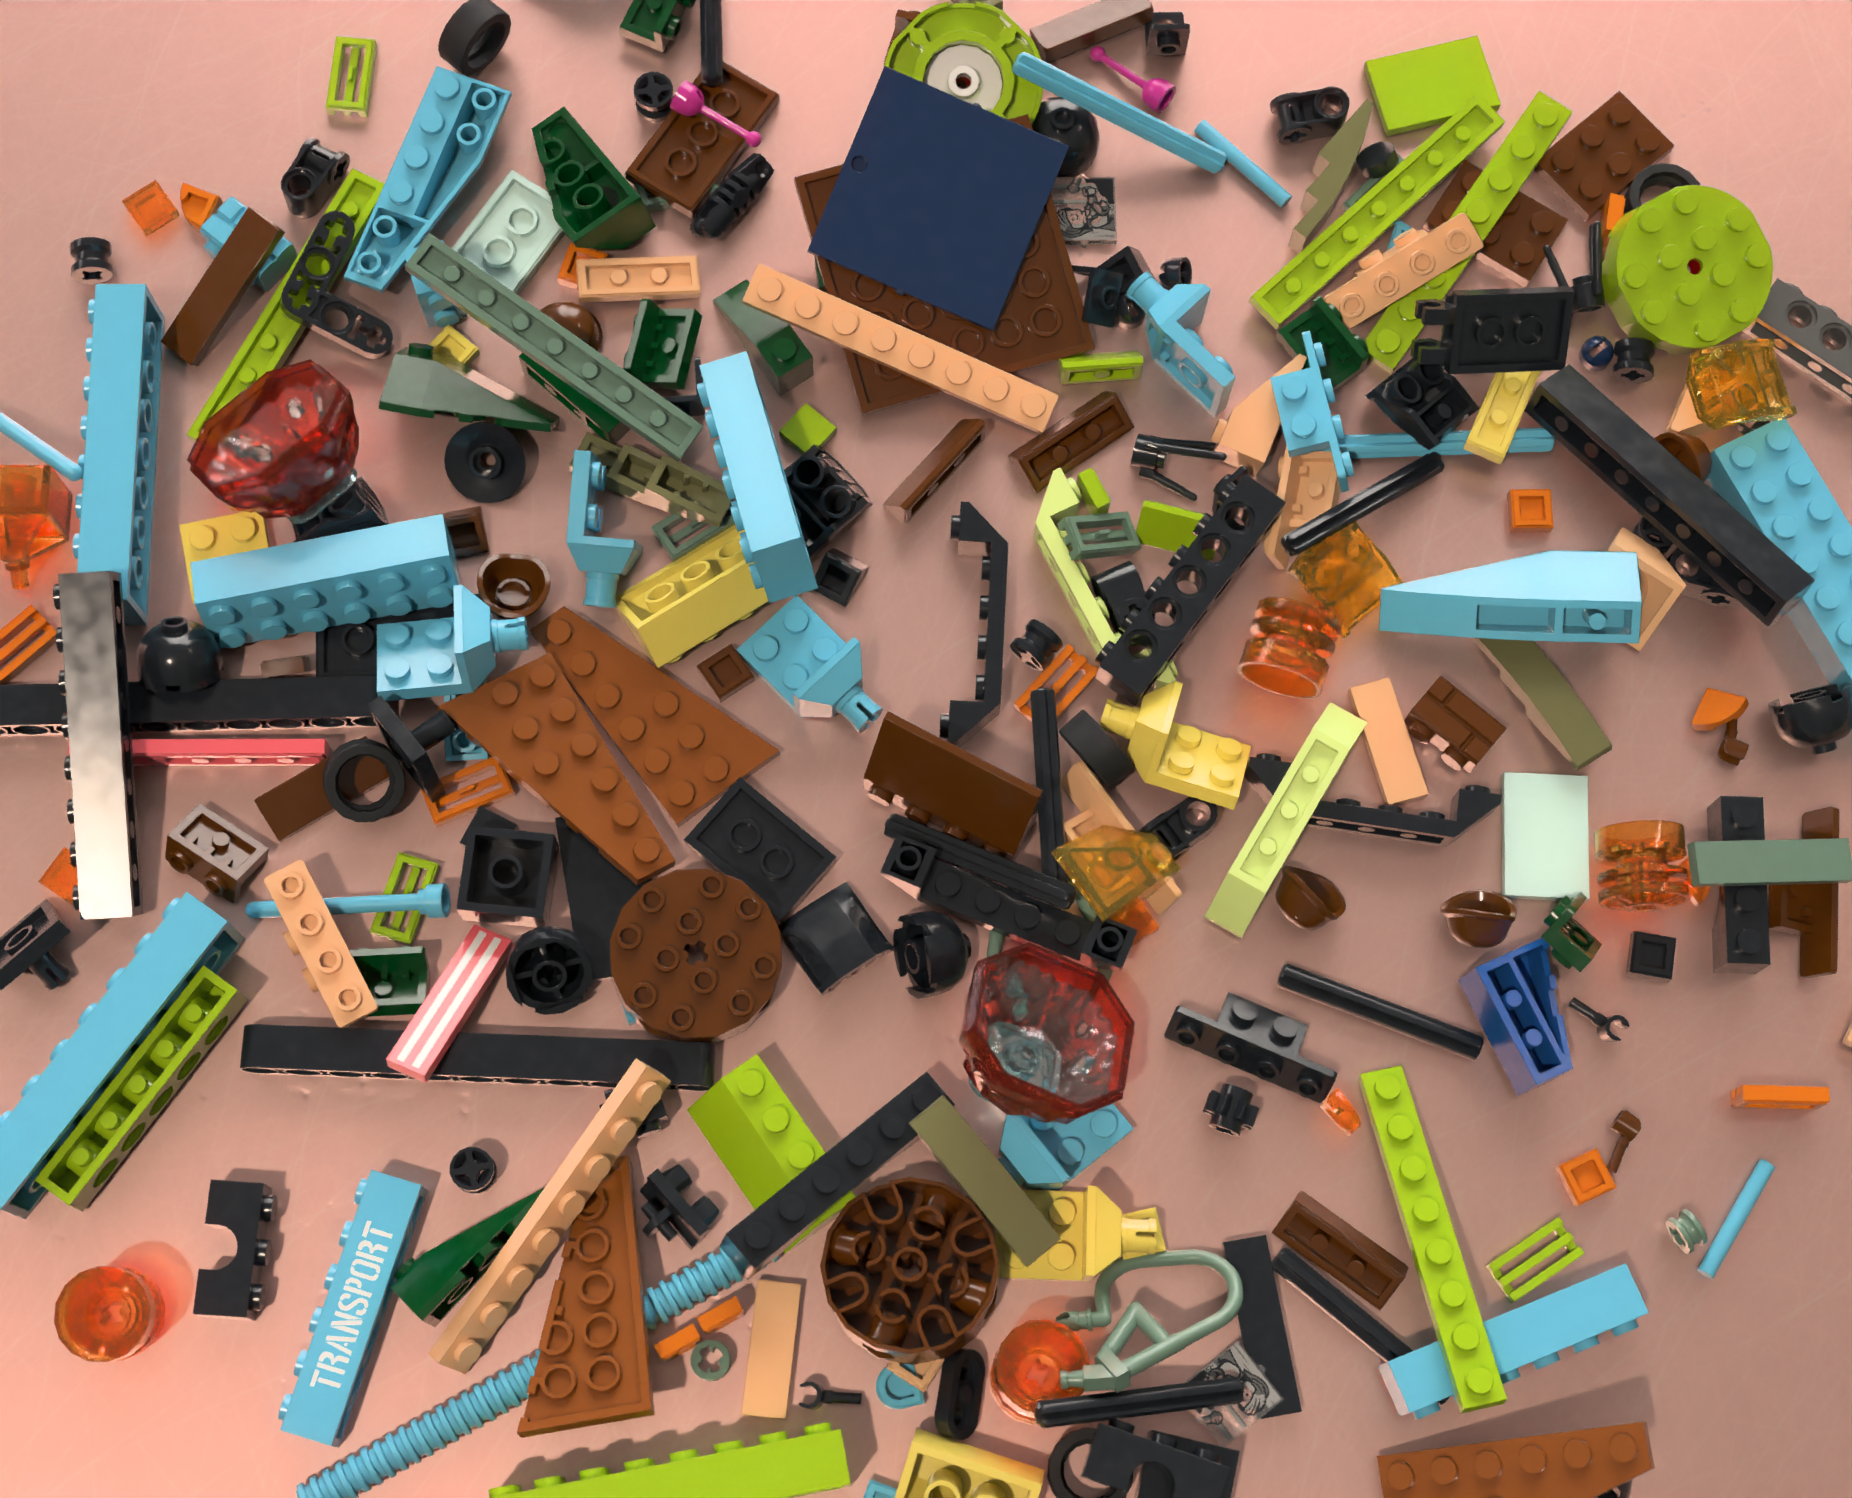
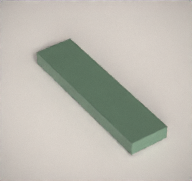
M1848 838L1694 841L1687 844L1692 887L1829 884L1852 881V860Z

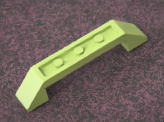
M1060 467L1054 470L1051 475L1035 522L1033 538L1098 656L1109 640L1116 644L1122 635L1119 632L1113 633L1107 622V619L1110 618L1107 607L1100 596L1094 598L1087 585L1090 584V578L1081 561L1076 563L1074 560L1071 561L1068 550L1071 548V545L1066 546L1063 540L1067 535L1066 531H1060L1059 527L1056 528L1057 523L1064 517L1077 516L1079 500L1082 499L1075 480L1072 477L1067 479ZM1145 649L1133 655V657L1144 659L1149 656V652ZM1173 660L1170 661L1149 691H1155L1176 681L1175 677L1178 676V672Z
M1332 702L1329 703L1312 728L1232 864L1204 918L1239 938L1243 937L1270 886L1342 763L1350 754L1367 722Z

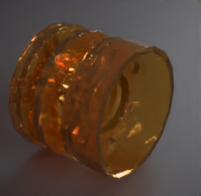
M1267 597L1259 600L1254 614L1256 618L1253 619L1250 627V632L1254 638L1246 641L1237 671L1248 682L1266 691L1300 699L1319 697L1330 667L1325 658L1332 657L1336 648L1334 642L1339 638L1342 629L1339 620L1329 612L1299 600L1283 597Z
M1639 820L1607 825L1593 833L1596 862L1601 865L1616 867L1604 871L1597 876L1598 885L1605 888L1598 893V902L1601 907L1629 912H1650L1678 906L1691 899L1689 886L1682 884L1689 879L1688 870L1680 866L1669 865V863L1681 860L1687 856L1683 824L1663 820Z
M96 1266L78 1273L64 1285L55 1304L54 1324L59 1340L72 1354L90 1362L124 1361L141 1355L156 1342L164 1326L166 1305L160 1288L148 1275L134 1268ZM121 1305L119 1314L123 1317L122 1321L110 1323L109 1320L112 1317V1313L108 1310L109 1307Z
M1048 1319L1027 1321L1012 1329L994 1355L989 1372L991 1393L999 1408L1013 1420L1029 1425H1039L1035 1421V1404L1037 1402L1082 1395L1084 1388L1081 1387L1061 1389L1060 1371L1067 1370L1068 1373L1083 1369L1082 1365H1089L1088 1352L1080 1337L1066 1325ZM1032 1366H1035L1038 1372L1045 1371L1047 1374L1041 1386H1038L1036 1380H1028L1026 1377L1032 1370Z

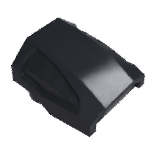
M1412 358L1365 396L1369 400L1374 401L1398 427L1413 437L1418 444L1430 450L1480 408L1458 380L1444 372L1443 367H1439L1438 364L1420 365L1417 362L1418 358Z
M814 444L799 459L784 469L810 560L818 555L850 521L857 517L864 509L874 504L865 489L839 461L820 445Z
M343 473L337 476L326 487L317 488L285 511L293 525L296 540L293 542L389 524L385 509L370 485L362 476L355 480L350 473Z
M847 882L824 894L778 925L781 932V940L821 997L829 992V988L833 989L844 978H850L851 974L861 967L865 968L867 964L875 961L877 957H882L883 953L887 955L893 951L892 944L888 942Z

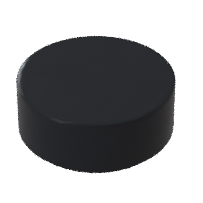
M1381 141L1366 147L1358 155L1356 163L1364 177L1373 179L1382 177L1392 171L1397 165L1399 157L1392 143Z

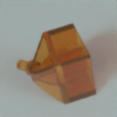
M0 465V559L3 561L5 569L10 571L13 589L21 590L29 587L27 569L31 566L30 560L69 541L73 494L51 465Z

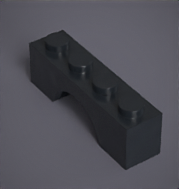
M1720 796L1707 807L1708 841L1765 840L1763 797ZM1767 885L1719 886L1718 912L1712 929L1713 973L1757 974L1771 964Z

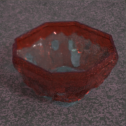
M311 359L268 371L204 422L187 458L191 465L189 470L232 511L257 512L263 518L286 517L293 524L307 522L344 493L357 478V471L354 465L359 449V426L354 413L351 393L341 382L321 365L315 364Z
M1028 942L977 961L965 999L964 1018L959 1036V1044L966 1053L963 1066L968 1074V1081L972 1090L982 1099L994 1104L1006 1115H1022L1028 1118H1035L1044 1123L1058 1122L1067 1125L1123 1099L1135 1022L1104 974Z

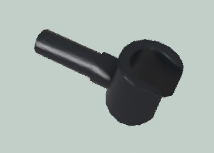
M1575 997L1568 1005L1592 1021L1591 1023L1597 1026L1598 1036L1606 1042L1621 1040L1611 1033V1022L1621 1029L1629 1028V1023L1625 1017L1621 1015L1606 1017Z
M810 1381L804 1382L799 1386L802 1388H815L817 1391V1398L813 1403H798L806 1409L815 1410L823 1404L832 1403L861 1405L862 1393L824 1390L819 1384Z

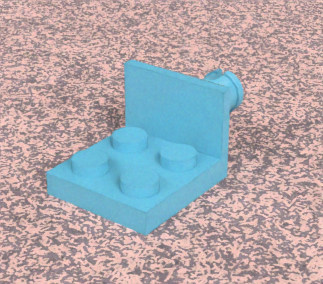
M1147 271L1133 282L1127 290L1126 296L1133 300L1147 315L1144 327L1151 359L1215 418L1227 406L1235 376L1230 365L1219 356L1214 357L1203 347L1201 338L1193 331L1202 323L1211 289L1205 284H1176L1168 291Z
M574 450L566 543L578 569L586 573V594L583 605L616 608L617 601L615 599L619 576L627 575L642 555L643 545L629 539L594 537V532H601L603 508L598 507L597 497L598 491L605 490L607 469L606 466H602L601 459L591 451Z
M453 585L454 617L377 624L378 697L381 695L385 701L473 693L496 667V653L511 650H529L526 617L506 620L492 619L490 607L463 585Z
M795 595L736 649L743 661L799 717H833L839 712L861 733L869 727L867 721L870 720L874 723L883 711L878 704L873 702L864 693L860 642L853 637L845 643L798 595Z
M1078 1061L1019 1110L1016 1111L1013 1108L1007 1113L998 1160L1019 1186L1023 1184L1026 1189L1059 1191L1133 1131L1134 1128Z

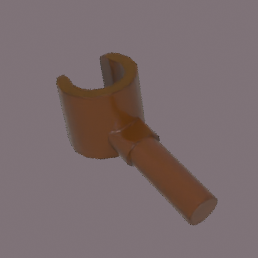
M1732 719L1727 722L1725 737L1717 753L1721 760L1738 766L1740 760L1745 758L1749 744L1736 739L1738 719Z
M1627 1110L1621 1111L1610 1126L1612 1130L1621 1135L1616 1142L1607 1166L1608 1171L1617 1173L1626 1147L1628 1148L1629 1143L1641 1129L1639 1119Z

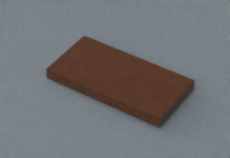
M723 62V83L720 86L707 87L703 85L701 72L692 83L702 91L706 107L748 132H757L779 102L778 93ZM672 110L626 170L625 178L634 185L642 186L651 195L666 200L668 205L693 218L709 197L713 186L721 181L747 146L746 139L701 112L687 117Z

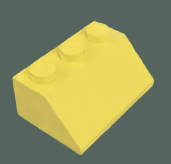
M916 1428L895 1498H1038L1043 1484L1044 1469Z

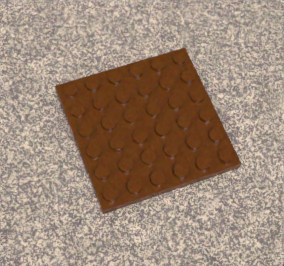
M1028 114L1008 119L1033 130ZM843 164L794 177V184L811 241ZM1051 192L992 332L908 295H898L892 288L815 256L826 293L1010 374L1055 362L1061 358L1091 352L1095 349L1089 325L1082 321L1084 307ZM842 347L861 415L943 393L941 390Z

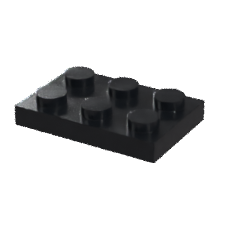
M741 777L736 780L684 839L687 846L718 872L740 879L767 903L773 917L779 923H782L837 861L834 854Z

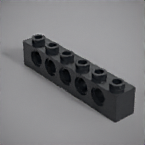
M1244 474L1237 485L1231 481L1227 484L1216 501L1221 506L1215 514L1211 516L1206 513L1192 532L1197 536L1189 548L1183 544L1179 547L1168 564L1173 569L1164 580L1158 576L1144 595L1148 602L1140 612L1135 608L1131 610L1119 628L1124 632L1116 644L1109 640L1095 659L1100 664L1095 678L1134 706H1137L1144 695H1146L1283 511L1286 502L1246 474ZM1237 518L1244 523L1245 529L1233 530L1227 525L1225 520ZM1206 549L1215 550L1220 554L1222 560L1210 562L1203 557L1201 552ZM1190 581L1196 586L1198 592L1194 594L1183 593L1178 588L1177 583ZM1160 612L1166 613L1173 619L1174 623L1170 626H1160L1154 621L1153 615ZM1135 644L1142 645L1148 650L1149 656L1144 659L1135 658L1129 653L1128 647Z

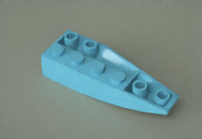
M438 66L436 67L345 272V280L381 293L385 291L406 263L403 251L419 247L482 165L512 97L511 91Z
M1549 550L1383 587L1380 589L1379 630L1504 640L1639 643L1642 600L1637 553Z

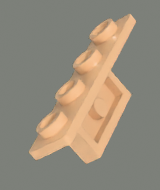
M1459 213L1430 232H1426L1424 229L1416 232L1412 228L1400 234L1393 240L1394 247L1382 254L1379 250H1375L1358 261L1360 267L1353 271L1356 277L1324 297V301L1327 304H1333L1338 309L1343 319L1342 323L1348 330L1483 248V242L1467 214Z
M1286 445L1285 455H1282L1279 459L1278 475L1280 482L1278 493H1275V495L1284 500L1286 504L1280 517L1264 539L1265 554L1277 569H1287L1289 555L1285 553V548L1281 544L1282 537L1338 505L1340 486L1331 451H1314L1289 457Z
M1083 761L1075 763L1061 779L1062 788L1081 812L1064 823L1067 851L1104 900L1134 883L1155 912L1161 915L1182 896L1181 890L1176 885L1173 877L1166 872L1150 851L1148 844L1141 839L1126 819L1123 811L1113 802L1101 786L1096 775L1089 770Z
M298 860L265 877L264 882L288 928V931L284 932L283 936L294 956L301 953L307 965V968L302 970L303 976L313 993L320 991L337 1026L343 1029L376 1012L378 1005L306 864L302 860Z

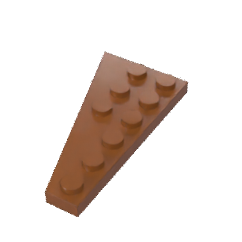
M565 606L530 629L532 636L544 652L552 654L572 689L678 828L722 797L739 777L743 780L747 779L780 755V751Z
M551 653L545 654L479 686L473 693L462 694L438 706V712L443 710L450 720L466 734L467 739L475 746H480L499 762V766L543 805L547 808L551 807L566 820L565 824L576 833L580 832L599 849L598 852L634 884L639 885L674 867V857Z
M628 1155L616 1159L609 1173L602 1179L584 1205L583 1210L574 1219L569 1239L565 1241L561 1255L563 1262L559 1278L554 1283L538 1346L540 1353L535 1373L530 1378L527 1390L529 1397L524 1417L520 1418L517 1434L520 1438L655 1415L632 1163Z
M1646 1421L1377 1456L1383 1498H1595L1655 1469Z

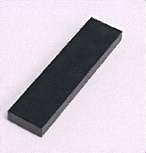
M1262 1235L1223 1242L1221 1245L1224 1259L1235 1267L1243 1285V1302L1236 1315L1242 1349L1281 1398L1269 1409L1265 1406L1263 1410L1258 1412L1260 1416L1256 1413V1420L1302 1412L1267 1237Z

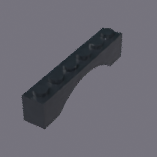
M926 1071L728 1231L720 1244L721 1249L744 1277L749 1280L856 1187L919 1141V1136L909 1125L911 1120L941 1095L945 1096L953 1107L955 1106L954 1102Z

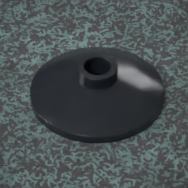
M476 422L466 425L453 435L445 450L444 464L447 476L455 489L470 500L480 503L502 501L515 493L524 480L526 456L523 447L509 430L498 424ZM483 453L492 454L495 458V464H486L482 458Z

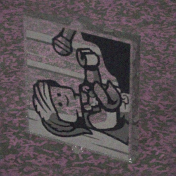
M1079 174L1078 177H1056L1050 192L1065 244H1080L1081 248H1086L1088 244H1116L1115 177H1086L1085 174Z
M1239 1340L1235 1341L1185 1382L1235 1377L1238 1381L1242 1382L1244 1387L1243 1401L1239 1404L1194 1409L1197 1414L1196 1421L1204 1423L1222 1447L1230 1444L1284 1400L1264 1374L1266 1371L1265 1366L1257 1365Z

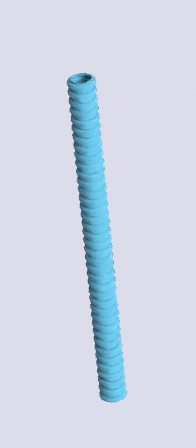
M720 1247L719 1254L714 1256L711 1252L707 1255L708 1260L703 1263L699 1259L695 1261L696 1266L690 1269L686 1266L683 1268V1274L679 1276L676 1273L672 1274V1280L666 1283L664 1280L658 1282L660 1287L654 1290L652 1287L647 1288V1294L644 1295L647 1329L650 1328L654 1331L658 1328L657 1323L661 1321L664 1324L670 1322L669 1317L673 1314L676 1317L681 1316V1310L686 1307L688 1310L693 1309V1303L699 1300L700 1303L706 1302L705 1296L709 1294L713 1296L718 1295L717 1290L721 1287H724L725 1290L731 1287L729 1283L734 1280L737 1283L743 1281V1274ZM777 1256L773 1259V1262L778 1261L779 1257ZM540 1349L535 1351L536 1356L532 1359L529 1356L524 1357L523 1364L518 1366L517 1363H513L510 1365L511 1370L507 1373L504 1370L499 1371L498 1378H487L486 1384L482 1387L480 1384L474 1385L473 1392H462L459 1400L456 1401L455 1398H451L448 1400V1406H437L434 1414L431 1415L430 1412H426L423 1414V1420H412L409 1428L406 1429L405 1426H401L398 1428V1434L393 1435L389 1433L385 1435L386 1440L381 1443L379 1440L373 1442V1448L368 1449L364 1447L360 1449L361 1455L356 1457L354 1454H351L347 1457L348 1462L345 1464L339 1461L335 1463L334 1470L330 1471V1469L326 1468L322 1471L320 1478L312 1476L309 1478V1484H298L296 1490L297 1497L358 1498V1492L361 1490L364 1492L370 1491L373 1483L377 1485L383 1484L384 1477L389 1476L393 1478L397 1476L396 1471L400 1468L402 1471H406L409 1469V1463L412 1461L415 1464L422 1462L421 1456L426 1454L428 1457L434 1455V1449L437 1447L443 1450L447 1447L446 1442L450 1440L454 1443L459 1441L460 1434L464 1433L468 1436L472 1433L471 1428L475 1426L479 1429L484 1427V1421L487 1419L493 1422L497 1419L496 1414L499 1412L505 1415L509 1413L508 1407L512 1405L515 1407L521 1406V1400L524 1398L528 1399L529 1397L527 1390L530 1378L535 1373Z

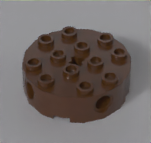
M712 869L675 870L644 884L621 909L610 938L612 983L626 1013L650 1035L666 1041L718 1043L746 1031L769 1006L782 969L781 932L767 903L742 880ZM697 950L704 952L703 959L705 962L697 960L694 965L688 963L689 954L687 952L695 953Z
M914 1177L891 1180L888 1184L876 1186L867 1193L863 1192L849 1201L827 1232L820 1264L828 1305L849 1339L879 1359L910 1365L947 1358L974 1340L995 1309L1001 1278L993 1232L973 1201L943 1182ZM913 1264H918L919 1274H912L910 1278L904 1276L903 1268L911 1269Z

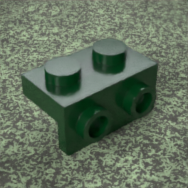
M633 0L619 26L620 35L664 52L669 40L675 41L682 27L681 17L685 9H691L696 0Z
M1317 296L1312 300L1308 310L1277 331L1276 338L1293 359L1299 354L1307 357L1302 332L1310 331L1313 344L1321 342L1327 366L1319 368L1322 380L1330 378L1333 391H1336L1363 372L1369 358L1368 349L1362 338L1355 333L1351 334L1342 323L1343 319L1338 309L1331 303L1327 304L1321 296ZM1307 358L1302 369L1310 368Z
M641 299L638 313L634 318V329L629 348L624 356L623 370L650 389L684 390L702 315L696 309L659 308L651 299Z
M1581 892L1573 900L1566 895L1550 911L1549 915L1543 920L1549 927L1541 936L1553 947L1551 954L1560 964L1568 969H1571L1573 966L1579 972L1593 960L1602 946L1593 935L1572 917L1587 899Z
M400 946L394 948H357L350 950L378 1005V1010L366 1017L416 1014L429 994L430 968L425 947Z

